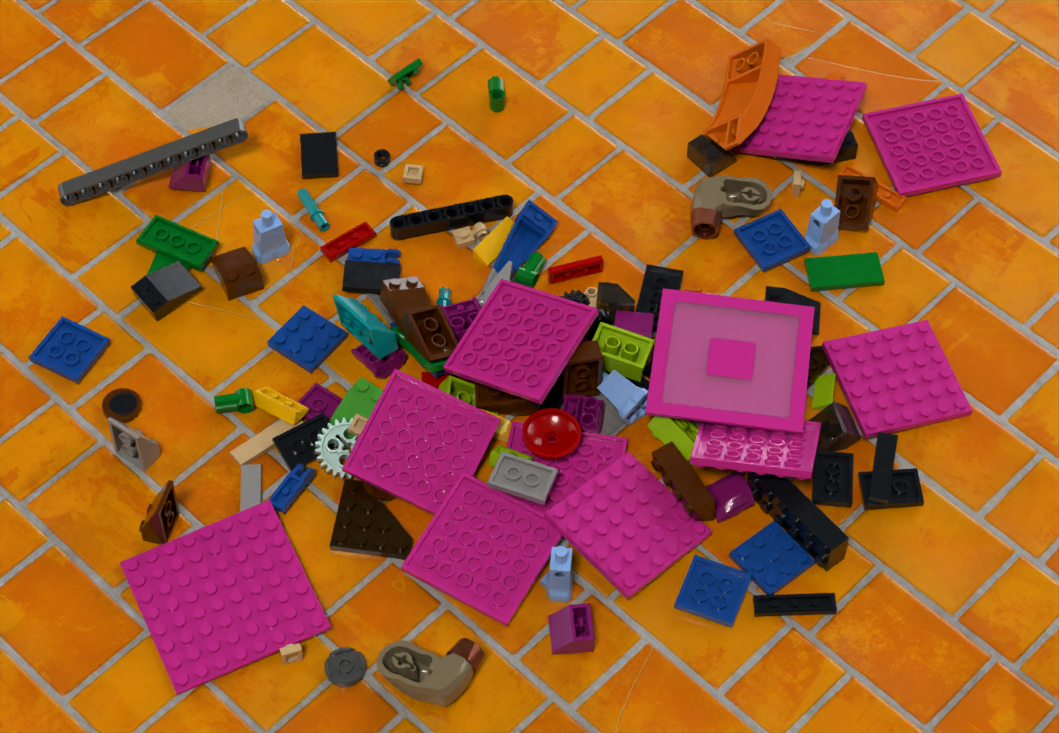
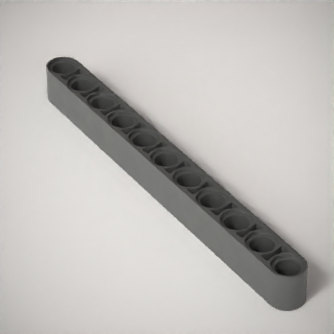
M240 118L232 119L62 182L58 185L60 201L65 206L74 205L244 142L248 138L245 122Z

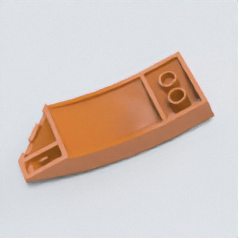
M769 38L728 57L725 84L718 108L707 129L703 130L706 135L726 151L740 145L759 126L771 103L778 79L782 48Z

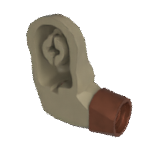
M719 176L699 180L691 203L690 219L692 233L699 238H712L718 233L721 217L761 214L768 208L771 202L772 193L770 188L758 178Z
M461 638L446 653V656L441 658L432 652L417 647L409 641L399 640L388 644L381 650L377 658V669L389 683L412 699L445 707L455 701L465 690L471 678L477 672L485 654L478 644L467 638Z

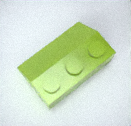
M600 322L592 341L597 340L603 356L602 369L609 372L616 370L622 376L640 382L655 340Z
M654 416L647 425L652 431L651 434L656 439L661 440L664 445L673 441L689 465H693L690 464V456L699 429L690 420Z

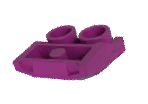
M473 297L471 300L441 306L458 343L481 310L476 297Z
M363 344L351 350L353 356L362 362L376 378H387L393 373L394 369L399 370L406 359L405 352L399 346V349L380 360Z
M564 395L563 410L577 419L581 431L601 434L604 422L603 400L584 395Z
M735 470L732 474L705 486L715 499L718 523L733 518L754 505L755 500L751 488L742 474Z

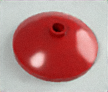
M546 408L533 413L527 418L523 425L522 438L526 448L534 455L544 459H560L573 453L579 446L581 427L577 419L570 413L557 408Z

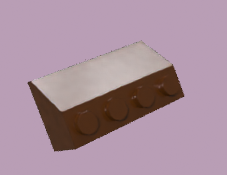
M673 441L653 451V460L651 461L655 471H660L665 485H670L673 489L672 493L675 499L683 503V509L688 516L691 515L695 521H713L716 519L715 499Z

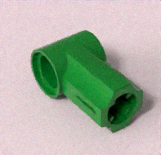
M492 76L488 80L489 108L493 112H501L505 109L503 79L498 76Z
M539 252L531 253L524 267L521 266L518 269L515 282L534 288L538 281L539 273L546 263V258Z
M240 388L233 394L214 396L216 413L237 411L246 414L254 410L253 395L249 388Z

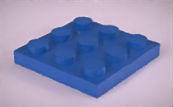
M782 209L734 229V235L763 272L805 254L811 249L809 243Z
M303 305L267 341L268 347L312 374L348 337V332Z
M62 316L32 352L29 359L31 362L78 384L108 347L110 339Z
M775 521L729 553V558L742 571L752 574L751 580L766 595H774L815 564V560Z
M694 555L675 601L674 608L732 628L751 582L752 574Z

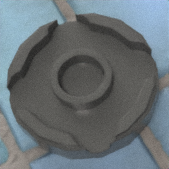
M350 647L334 650L325 661V674L328 680L339 687H351L358 684L366 673V661L363 655Z

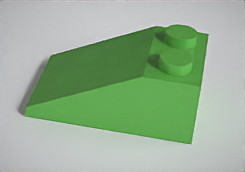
M361 377L349 389L329 422L334 426L335 419L342 423L344 417L346 422H349L351 418L354 419L356 413L369 419L383 390ZM344 434L346 439L354 438L353 434Z

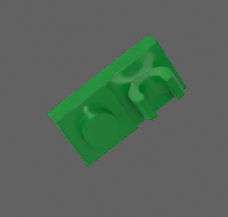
M418 58L387 81L390 85L396 83L397 88L402 90L404 86L401 82H405L408 86L411 80L406 76L409 74L414 76L420 71L419 67L423 64L422 61Z

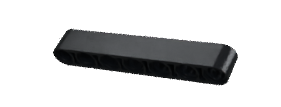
M499 195L396 216L390 220V235L394 240L398 241L473 226L478 222L488 223L503 220L506 217L510 218L513 215V198L509 195Z

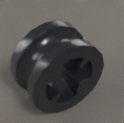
M384 149L377 150L374 153L375 165L378 167L388 166L390 164V153Z

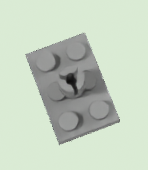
M502 451L487 482V487L544 505L557 477L558 469Z

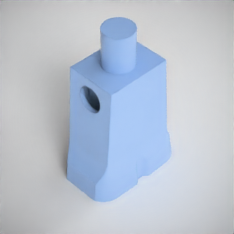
M823 200L821 206L810 214L805 240L811 246L810 252L814 255L822 254L828 249V246L833 245L839 239L840 210L833 206L831 200Z
M268 209L263 210L261 218L253 220L254 241L252 254L260 264L280 258L291 251V246L285 237L283 224L276 213H272Z
M602 369L601 384L597 388L617 408L619 416L629 426L644 417L648 390L637 387L616 370L608 374Z
M564 546L552 547L550 569L541 578L540 583L545 588L547 597L551 601L568 602L572 598V584L574 582L572 548Z

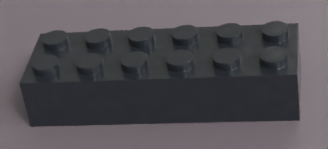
M748 472L747 484L751 488L755 502L759 504L764 513H768L773 518V521L781 526L815 560L819 567L828 571L845 558L849 537L787 477H777L773 474L759 475L755 472Z

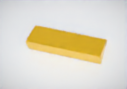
M506 217L474 248L473 258L488 267L497 258L513 225V221L509 217Z
M267 386L253 391V404L291 425L297 424L309 411L308 407Z

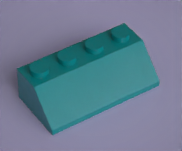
M336 294L332 296L341 325L379 360L399 349L396 333L393 330L390 331L383 321L380 322L374 313H370L364 304L361 305L357 300Z

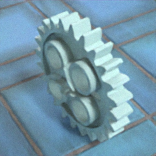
M344 417L342 423L335 419L334 426L328 423V430L322 428V434L317 435V439L320 441L315 442V446L318 447L315 449V454L319 455L316 461H323L320 464V468L327 467L326 474L332 471V478H335L337 474L340 475L341 481L344 476L351 479V475L342 471L344 465H341L339 461L341 459H348L359 438L353 435V439H346L344 437V434L348 433L353 418L346 422ZM336 444L338 448L331 450L328 448V445ZM343 447H345L346 449L350 447V453L348 450L343 451Z

